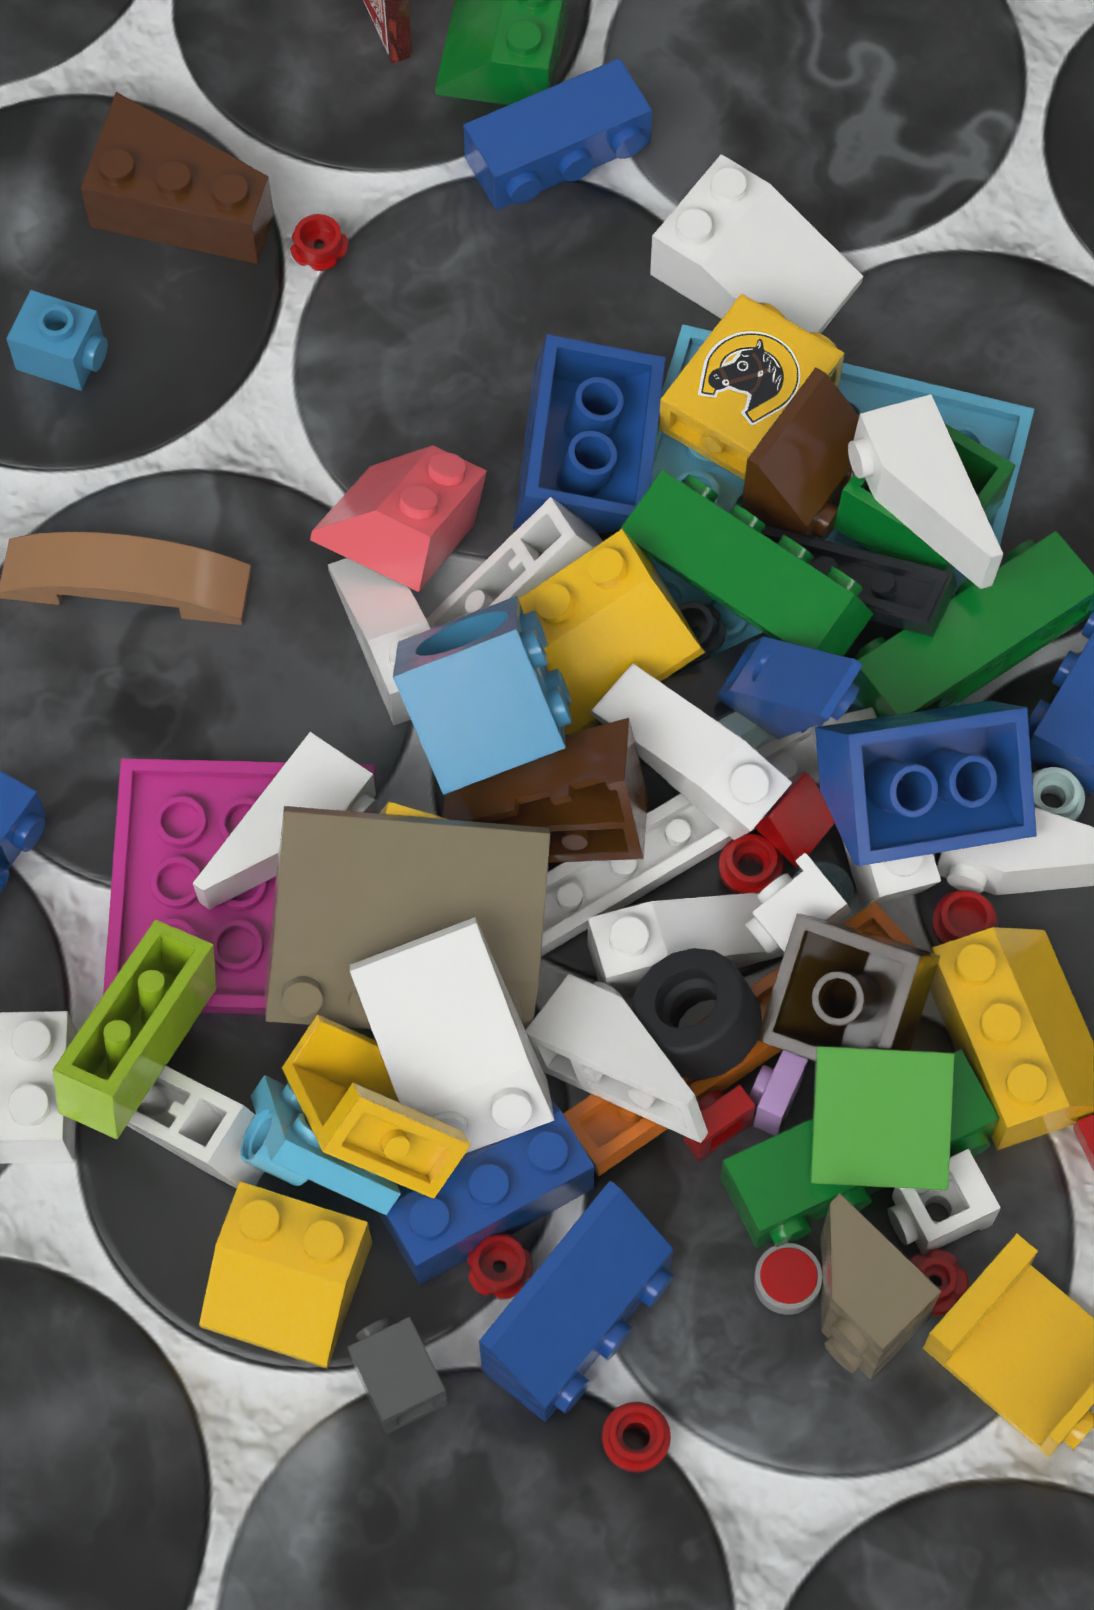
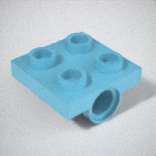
M264 1075L250 1096L256 1114L246 1129L242 1140L240 1155L243 1162L295 1186H300L309 1179L387 1215L401 1195L397 1183L322 1152L289 1082L285 1085Z

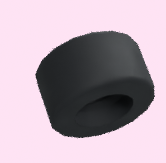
M691 948L671 953L654 964L638 983L631 1004L634 1014L682 1078L704 1080L723 1075L739 1065L756 1045L762 1026L759 1000L733 961L715 950ZM716 1000L714 1009L704 1020L695 1026L678 1028L680 1019L688 1009L700 1002Z

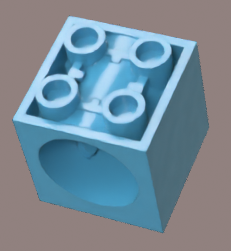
M517 596L398 642L393 679L443 795L566 748L565 726L573 723L568 707L572 704L571 697L558 668L549 672L547 670L548 658L544 648L548 647V642L536 612L533 610L524 614Z

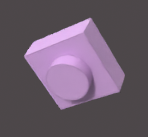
M783 1050L775 1069L766 1065L762 1066L749 1096L754 1104L758 1105L754 1127L774 1136L780 1133L803 1082L808 1059Z

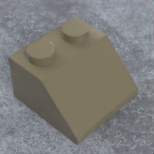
M839 1194L829 1205L820 1236V1266L823 1276L821 1285V1332L828 1338L824 1343L826 1349L842 1367L851 1373H854L859 1368L871 1380L927 1324L941 1290Z

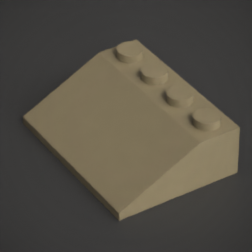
M284 806L265 977V1021L310 1025L318 1014L347 1028L371 1029L351 976L349 965L476 917L526 1030L534 1020L539 985L550 844L549 828Z

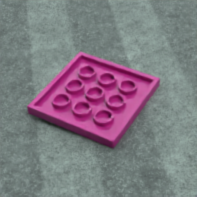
M121 758L103 995L156 919L214 944L216 990L201 1013L265 1015V977L276 876L210 910L199 903L193 882L286 762ZM359 764L373 773L376 791L375 764Z

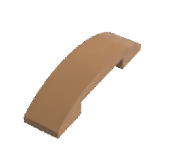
M97 532L39 533L9 538L0 580V599L60 605L62 595L177 607L179 608L181 619L242 625L252 568L250 564L212 551L153 538Z

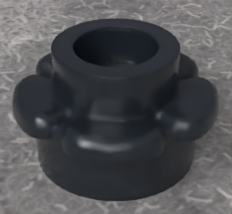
M698 602L681 604L678 607L693 633L698 629L701 630V635L697 640L705 653L690 662L699 663L708 659L714 650L719 649L723 645L726 637V627L723 623H720L721 614L713 606Z

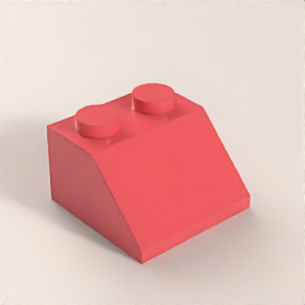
M434 445L372 465L312 530L310 540L419 592L475 526L487 470Z

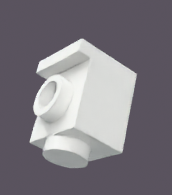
M806 853L796 860L802 873L794 879L788 873L783 874L763 889L757 896L762 905L752 912L755 916L745 924L769 955L779 947L785 952L797 913L838 923L851 912L845 900Z
M967 1149L950 1157L948 1190L895 1188L892 1199L896 1205L888 1208V1215L901 1242L904 1245H908L915 1241L921 1253L926 1255L931 1250L943 1247L978 1229L982 1231L992 1226L1001 1207L971 1152ZM930 1203H939L947 1209L949 1218L941 1222L933 1221L925 1207Z

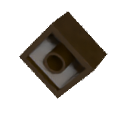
M797 913L757 1040L816 1061V1046L910 1050L940 955L879 934Z

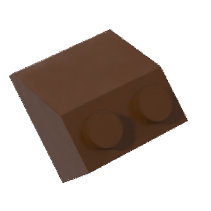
M814 368L747 458L742 508L757 517L765 525L826 540L834 529L833 526L842 490L855 474L849 460L848 444L854 440L859 415L830 377L822 370Z

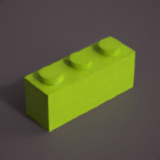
M156 919L154 920L52 1069L59 1114L110 1137L119 1138L216 990L214 944Z

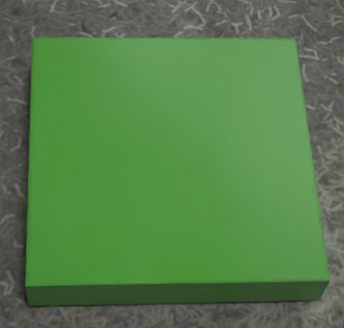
M816 1046L810 1182L815 1184L948 1190L954 1053Z

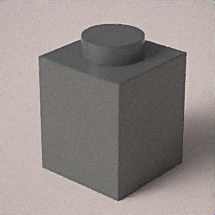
M392 1317L378 1320L359 1331L356 1335L358 1342L348 1346L351 1362L386 1435L448 1405L446 1390L410 1317L395 1323Z

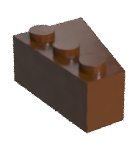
M115 93L80 187L90 227L258 264L274 219L269 176L122 94Z
M625 718L565 735V749L446 793L443 818L549 828L548 863L644 859L648 796L630 719Z

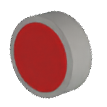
M785 1243L779 1247L773 1246L760 1257L755 1269L754 1289L757 1297L764 1306L778 1314L793 1315L805 1311L815 1302L821 1289L823 1276L820 1263L811 1251L798 1244Z

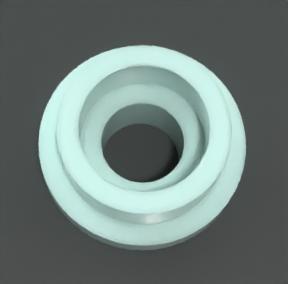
M1059 767L1043 768L1032 773L1034 807L1076 821L1081 815L1085 804V793L1079 780L1068 770ZM1044 794H1054L1061 799L1063 805L1059 808L1048 807L1041 801V796Z

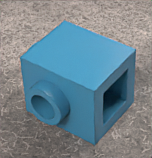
M30 290L6 338L16 370L82 391L90 372H97L101 368L108 347V341L103 336L96 310Z

